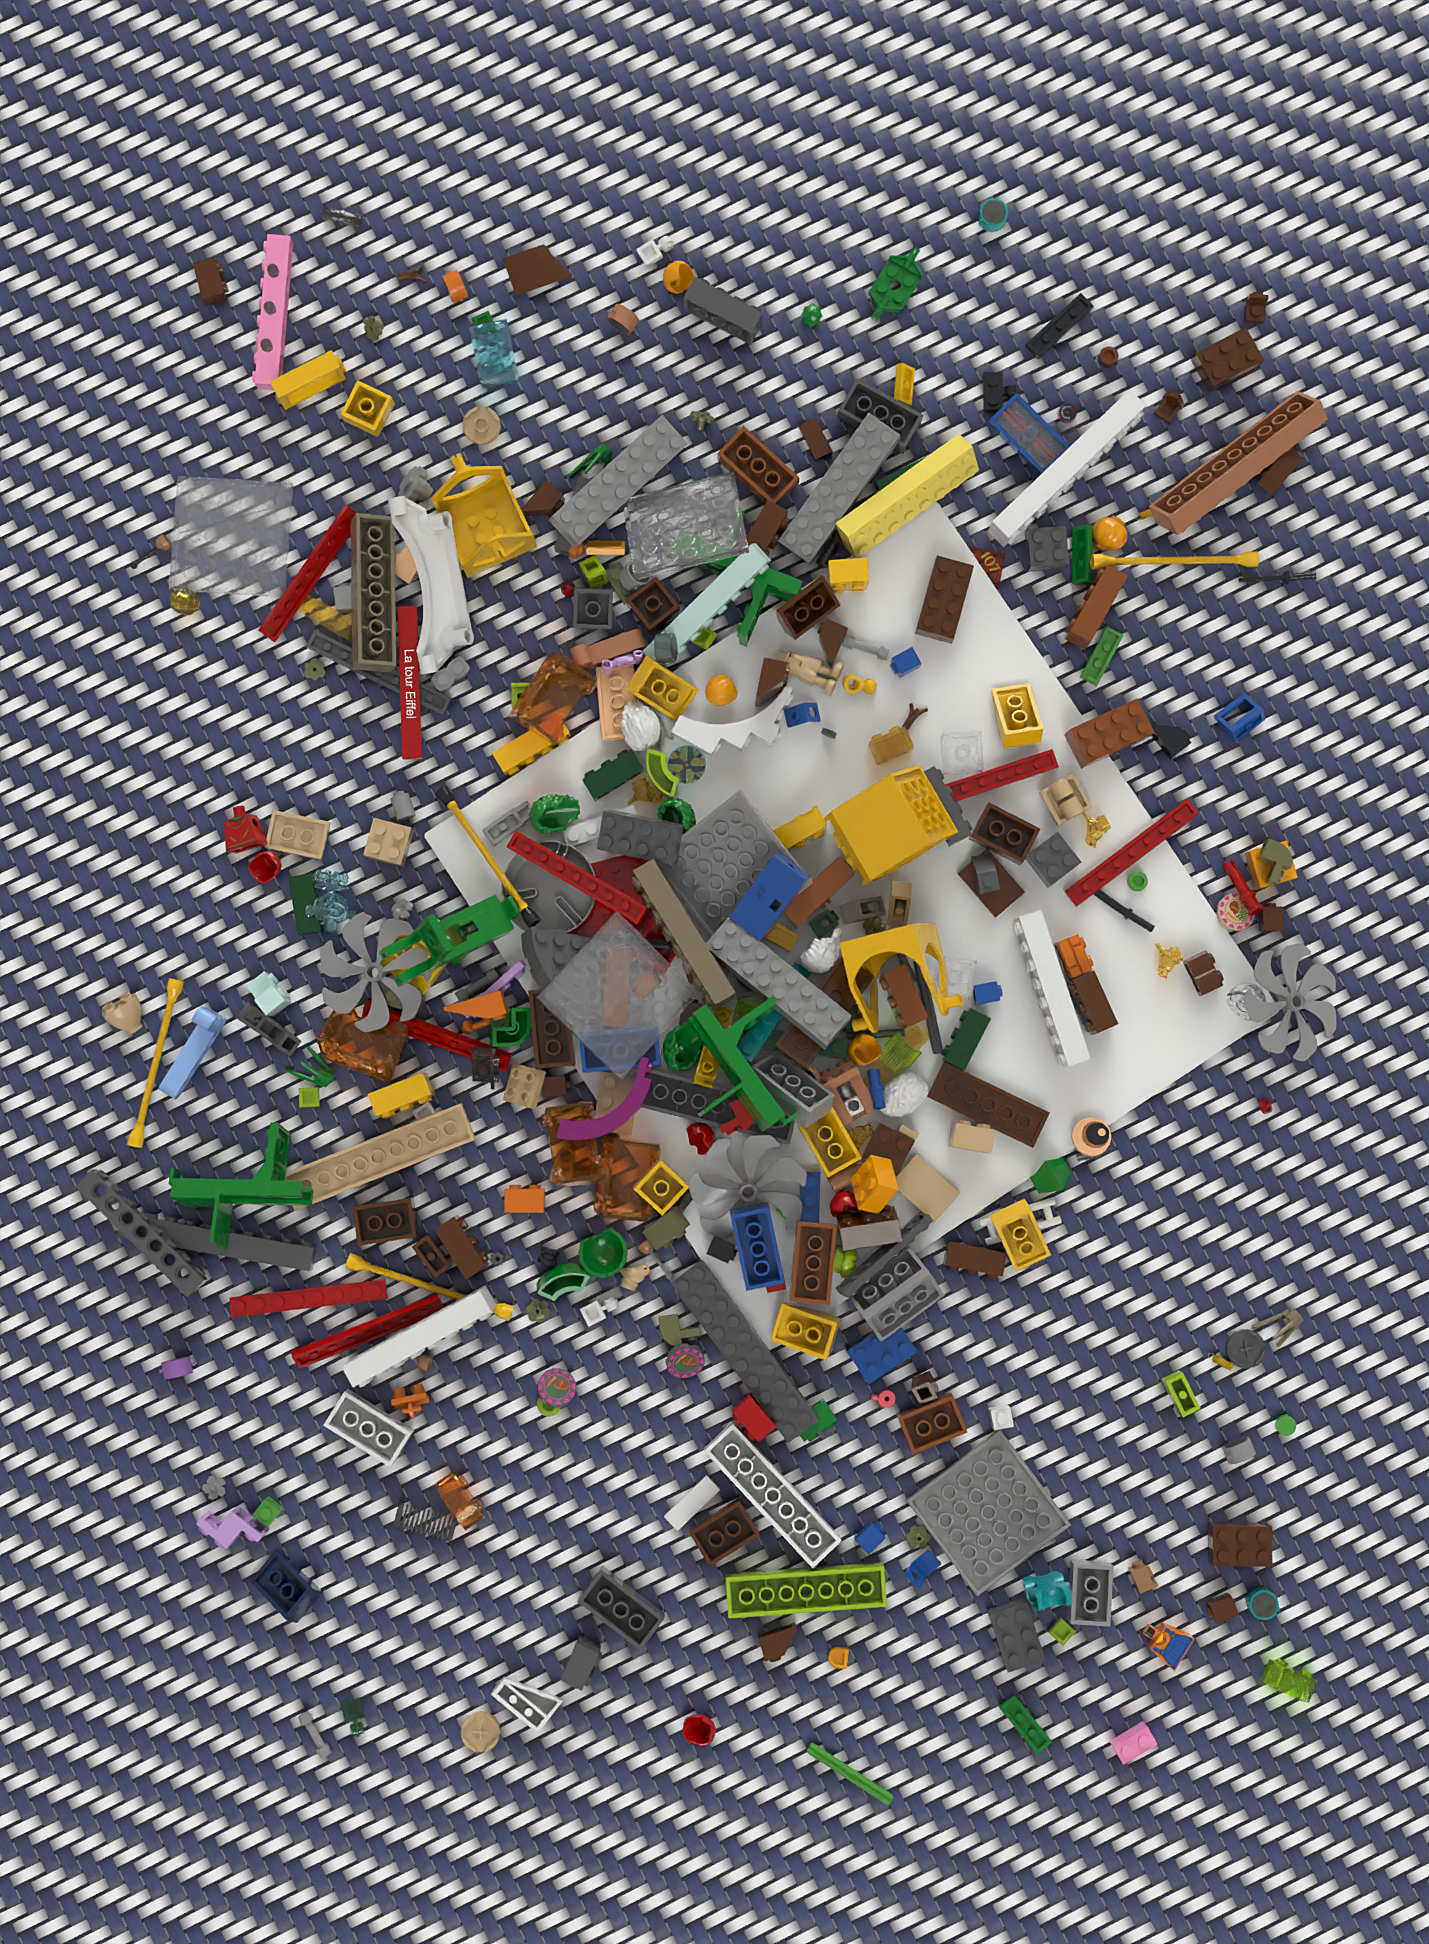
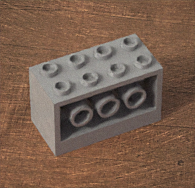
M908 1245L901 1250L898 1256L889 1260L882 1270L877 1271L869 1282L859 1287L856 1294L849 1296V1298L882 1342L945 1295L931 1273Z

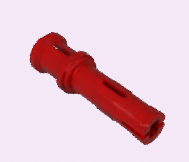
M1234 860L1223 864L1222 867L1240 895V902L1244 903L1248 910V916L1260 913L1264 906L1258 902L1255 897V891L1250 890Z

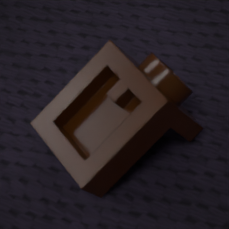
M1262 292L1249 294L1245 303L1244 322L1258 324L1265 322L1266 302L1269 295H1263Z

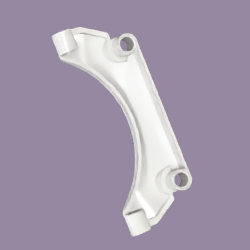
M405 496L388 498L392 524L403 537L412 554L421 583L423 624L417 646L421 674L438 672L439 668L453 654V647L471 645L474 640L453 532L452 517L447 511L427 514L425 508L405 498Z

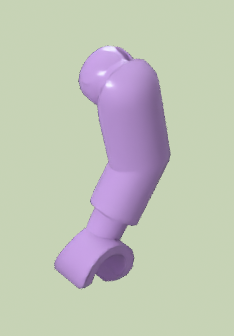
M635 650L633 654L621 655L614 658L613 661L603 659L602 667L604 673L610 674L613 667L618 668L625 664L642 663L644 660L643 652Z

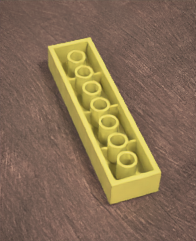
M960 434L956 435L835 524L843 546L855 558L865 555L874 546L880 544L885 538L898 531L907 522L912 521L914 517L927 510L932 504L942 499L962 482L975 475L979 468L973 446Z

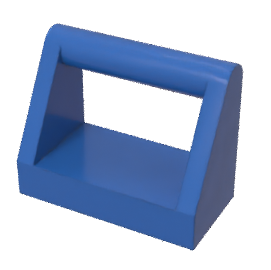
M1242 693L1213 716L1234 743L1265 720L1263 709L1245 693ZM1245 702L1251 711L1233 725H1229L1223 718Z

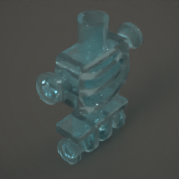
M317 869L315 880L320 881L321 879L324 882L314 884V888L328 889V894L316 898L313 907L307 905L306 915L310 917L312 914H315L316 919L325 920V932L333 933L336 932L337 922H341L346 918L350 921L356 915L354 910L351 912L347 911V900L341 895L335 894V890L346 891L349 889V886L346 885L349 876L347 873L341 875L336 871L332 875L329 870L321 872L320 869ZM327 898V902L322 904L323 899Z

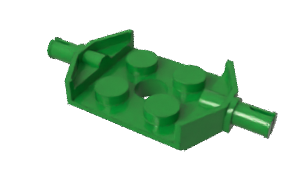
M913 246L908 256H889V260L868 292L876 306L871 316L872 320L877 322L884 312H902L923 276L915 262V258L920 252L919 248L916 250V247ZM897 282L900 285V289L892 290L890 284Z

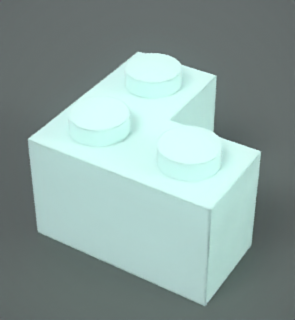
M264 971L247 984L246 987L256 998L254 1001L264 1014L274 1017L291 1004L288 999L291 996L284 988L276 984L279 981L273 973L269 974Z

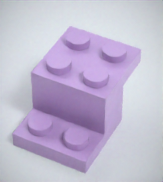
M240 1505L233 1509L223 1522L209 1511L196 1523L201 1533L206 1536L209 1534L215 1539L214 1543L226 1549L238 1539L243 1531L245 1532V1537L250 1541L255 1540L258 1542L270 1530Z

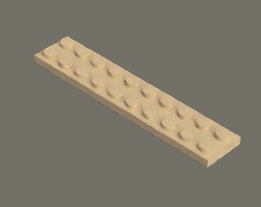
M460 1103L286 1172L285 1180L302 1181L304 1183L302 1188L314 1190L312 1204H315L474 1141L476 1138L464 1106ZM292 1205L293 1208H294V1211H297V1210H299V1209H302V1208L307 1207V1206H294V1205Z

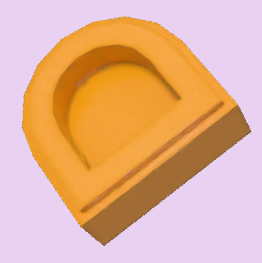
M832 1648L828 1653L830 1665L835 1668L847 1669L849 1648Z

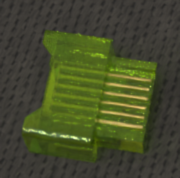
M896 1031L884 1045L886 1050L878 1060L895 1075H898L904 1066L910 1068L922 1052L919 1049L913 1050L901 1039V1033Z

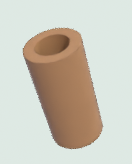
M860 1159L827 1178L835 1194L852 1186L851 1177L866 1160L862 1161Z

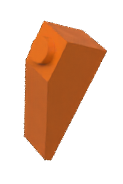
M503 989L444 1007L445 1011L486 1019L493 1017L494 1021L505 1018L504 1014L509 1012Z

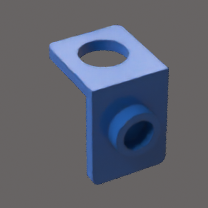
M801 703L784 709L788 728L806 722L821 721L817 703ZM810 707L814 710V718L810 714Z
M927 1550L909 1565L905 1576L917 1588H920L925 1578L941 1565V1562L930 1550ZM912 1572L916 1573L919 1581L912 1576Z

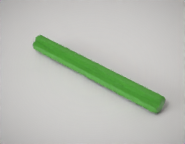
M811 1743L808 1746L807 1753L881 1802L890 1805L894 1798L891 1793L816 1744Z

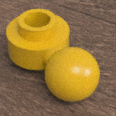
M854 673L846 675L842 681L843 688L849 694H856L861 689L866 694H872L877 690V683L873 679H866L863 682ZM851 680H854V683L852 685H849V682Z

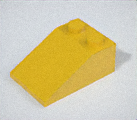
M646 655L626 686L632 694L675 721L684 713L699 690L648 655Z
M1026 683L992 689L997 726L1003 749L1041 743L1043 726L1030 684Z
M1025 1199L989 1215L1016 1272L1051 1256L1032 1210Z
M782 1303L771 1341L826 1360L830 1356L841 1318L821 1311Z

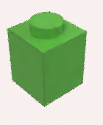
M268 1496L252 1516L268 1528L284 1507Z

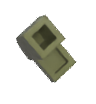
M1272 839L1264 841L1257 859L1271 864L1265 883L1274 885L1282 880L1284 875L1282 869H1291L1292 855L1285 845Z
M678 1313L658 1317L662 1337L673 1346L682 1344V1338H685L686 1341H692L701 1335L700 1326L680 1329Z

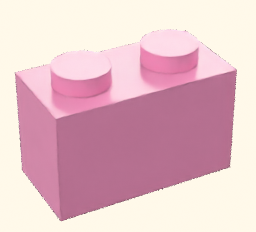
M1144 1721L1109 1741L1123 1765L1157 1745Z

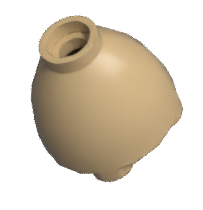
M127 991L119 996V1001L114 1004L110 1002L102 1007L104 1011L102 1016L112 1026L132 1034L142 1027L140 1023L141 1005L136 994H130Z

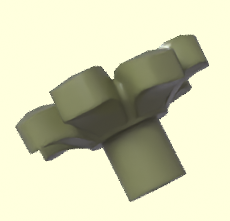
M375 316L364 318V330L367 332V338L373 341L379 340L384 324L378 320L376 321Z
M692 411L690 413L691 419L697 421L696 429L704 430L705 423L714 422V417L710 416V413L706 411L703 414L700 411Z
M875 917L874 921L871 918H867L862 926L866 929L865 934L871 935L886 931V925L881 923L882 919L880 917Z

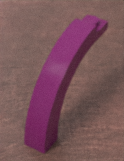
M641 1057L634 1085L628 1096L617 1108L602 1117L588 1121L561 1119L556 1138L565 1140L593 1139L609 1134L627 1123L642 1107L651 1090L653 1080L646 1078L652 1071L653 1064L650 1063L651 1059Z

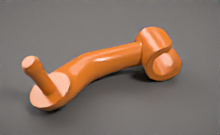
M483 1018L481 1021L473 1024L470 1020L465 1021L461 1029L465 1035H469L477 1029L488 1026L490 1018Z

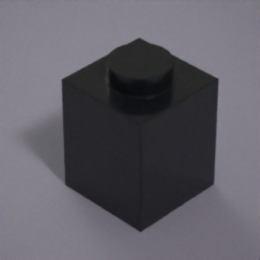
M714 1235L706 1254L728 1263L729 1260H734L738 1250L735 1249L736 1244Z

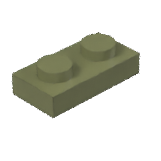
M618 562L606 570V575L622 603L626 605V599L633 595L634 592L628 591L620 582L619 574L623 566Z

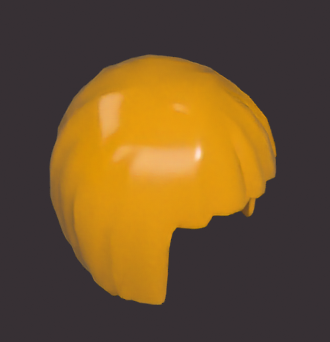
M683 261L670 263L663 273L664 286L668 291L675 294L687 290L695 278L690 266Z
M724 674L713 676L705 688L706 699L715 706L728 705L738 696L734 682Z
M861 1033L851 1041L848 1053L855 1064L865 1066L875 1062L881 1056L882 1049L873 1036Z

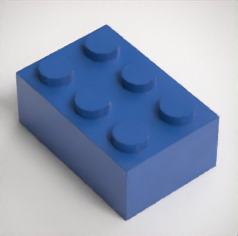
M902 1327L882 1342L872 1331L845 1349L868 1384L918 1352Z

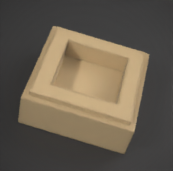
M900 1125L897 1130L913 1140H916L919 1135L903 1125Z

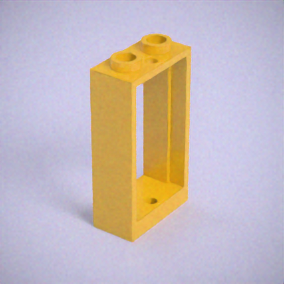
M332 350L270 381L284 409L287 410L345 380L344 372H346V369L339 355L334 356Z

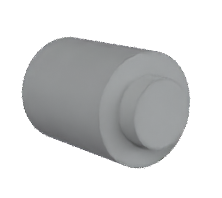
M404 791L393 793L394 797L390 798L397 821H404L415 817L416 814L409 793H404Z

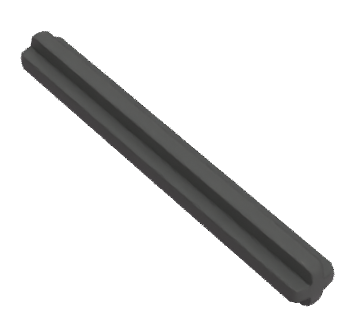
M914 961L922 1004L929 1017L926 1019L932 1052L933 1054H940L943 1052V1046L932 995L919 964Z

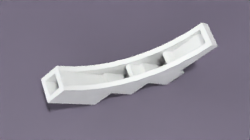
M785 686L778 698L766 709L740 722L707 724L680 715L671 730V735L710 757L714 753L717 754L722 746L720 741L739 751H742L743 747L747 749L752 740L750 735L771 746L773 742H778L782 734L779 732L781 726L775 724V722L779 723L784 715V712H782L784 706L790 705L794 697L791 695L793 689Z

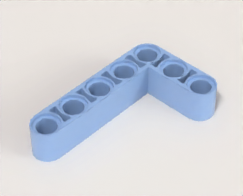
M201 1006L193 1015L192 1022L197 1024L159 1086L160 1091L175 1100L185 1089L226 1022L225 1017L210 1008Z

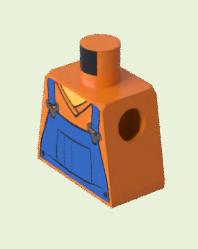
M1161 1622L1157 1629L1148 1624L1143 1631V1634L1150 1638L1147 1646L1174 1671L1195 1640L1189 1633L1164 1622Z

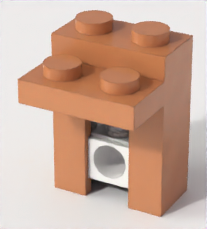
M844 1059L836 1063L837 1068L830 1071L827 1068L820 1072V1084L835 1094L832 1107L843 1126H846L861 1116L874 1111L872 1097L860 1076L857 1066L855 1067L852 1060L847 1062ZM849 1082L856 1095L854 1096L851 1094L852 1092H850V1088L847 1087L848 1085H842ZM837 1087L841 1088L840 1092H842V1095L844 1096V1102L842 1101L838 1091L836 1090ZM856 1100L859 1107L856 1111L849 1110V1101Z

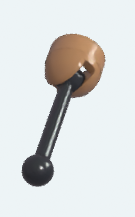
M162 534L155 542L156 547L137 561H132L130 567L136 569L138 564L157 550L167 551L173 547L172 544Z

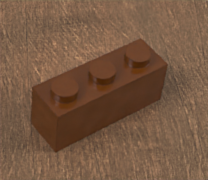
M947 1241L943 1264L947 1265V1269L959 1271V1268L967 1269L966 1273L978 1275V1272L986 1273L985 1277L997 1279V1276L1003 1277L1007 1253Z

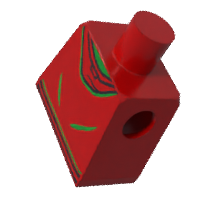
M244 806L233 807L235 818L226 820L224 823L226 852L238 854L268 844L259 818L256 815L246 814Z

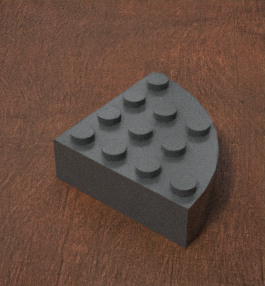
M530 927L522 933L521 942L524 958L527 959L531 968L529 971L540 989L558 1006L562 1005L567 1010H570L569 1013L575 1016L593 1020L602 1014V986H600L602 985V940L536 927Z

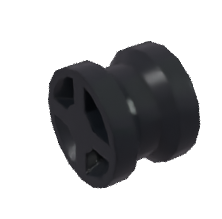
M541 1246V1256L538 1257L537 1262L556 1267L557 1262L555 1260L559 1256L560 1251Z

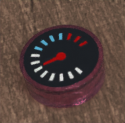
M1071 403L1061 405L1057 413L1058 419L1065 424L1072 423L1077 416V408Z

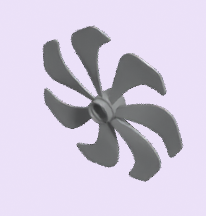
M357 914L344 926L342 931L344 940L368 964L365 967L347 963L339 958L334 951L332 940H329L320 950L321 968L326 975L345 977L364 974V978L347 991L335 993L325 987L323 988L324 1003L337 1013L347 1014L351 1012L363 996L368 983L372 982V1003L369 1014L364 1019L354 1023L363 1032L381 1029L389 1022V1008L379 981L389 987L402 1002L403 1011L400 1021L410 1020L418 1012L422 1001L419 989L408 983L398 987L394 981L395 979L386 977V972L411 968L429 959L426 952L421 948H412L392 960L386 966L381 964L383 959L379 954L382 948L392 944L398 937L410 935L414 931L409 922L387 919L381 924L378 937L377 959L373 963L364 941V928L372 916ZM374 967H376L378 970V975L376 977L372 975V969ZM433 971L422 975L425 981L430 980Z
M1301 943L1289 945L1281 953V968L1287 990L1277 980L1271 969L1270 964L1274 953L1273 950L1262 952L1255 965V980L1263 988L1279 995V1002L1267 1003L1259 1001L1249 987L1244 996V1004L1250 1019L1257 1023L1269 1018L1280 1009L1287 1011L1280 1025L1271 1035H1258L1261 1047L1275 1054L1282 1053L1286 1048L1291 1012H1295L1300 1041L1293 1059L1306 1061L1316 1051L1317 1039L1299 1010L1305 1009L1321 1020L1326 1038H1329L1336 1030V1010L1331 1003L1326 1001L1305 1002L1304 996L1311 989L1319 985H1324L1332 992H1335L1336 981L1333 974L1324 965L1315 964L1308 969L1297 989L1296 971L1298 962L1302 957L1311 954V951Z
M753 1135L746 1138L743 1143V1160L747 1179L742 1181L727 1158V1148L732 1139H717L706 1154V1163L718 1174L739 1184V1188L723 1189L706 1185L699 1177L698 1172L695 1171L688 1180L693 1201L699 1205H709L739 1194L740 1198L730 1209L732 1210L743 1207L744 1201L749 1202L750 1206L756 1205L757 1202L754 1199L757 1197L776 1206L784 1213L786 1230L795 1227L796 1221H800L802 1202L800 1198L787 1192L758 1191V1189L784 1178H792L802 1186H805L807 1179L805 1169L794 1158L782 1157L774 1162L755 1183L753 1179L760 1156L765 1150L779 1147L780 1144L771 1135ZM751 1187L754 1191L746 1194L743 1192V1189ZM730 1210L717 1219L700 1217L703 1230L720 1238H727L732 1235L734 1230Z

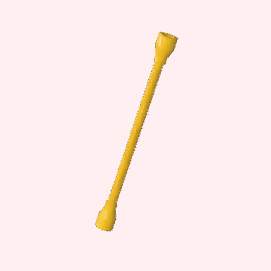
M1257 551L1245 552L1235 556L1115 558L1103 554H1091L1090 567L1092 570L1104 569L1107 565L1234 563L1246 567H1257L1259 564V553Z
M171 978L168 980L167 1006L162 1020L163 1023H161L160 1035H158L157 1047H155L154 1059H152V1066L150 1067L151 1071H149L148 1081L145 1086L144 1098H142L141 1110H139V1117L137 1119L138 1122L135 1123L134 1129L128 1137L127 1145L143 1147L145 1115H147L148 1103H150L151 1091H153V1084L155 1083L154 1079H156L157 1069L160 1064L161 1052H163L164 1040H166L165 1035H167L170 1016H172V1009L174 1008L173 1004L176 1003L178 996L182 992L184 981Z
M350 1253L346 1262V1268L376 1272V1274L397 1279V1281L409 1283V1285L421 1287L425 1290L428 1289V1291L440 1293V1295L452 1297V1299L458 1300L466 1296L465 1294L453 1292V1290L441 1288V1286L439 1287L432 1283L429 1284V1282H422V1280L410 1278V1276L408 1277L386 1268L377 1267V1265H372L371 1262L353 1253ZM505 1303L496 1304L497 1306L493 1309L494 1314L500 1319L509 1321L514 1306Z

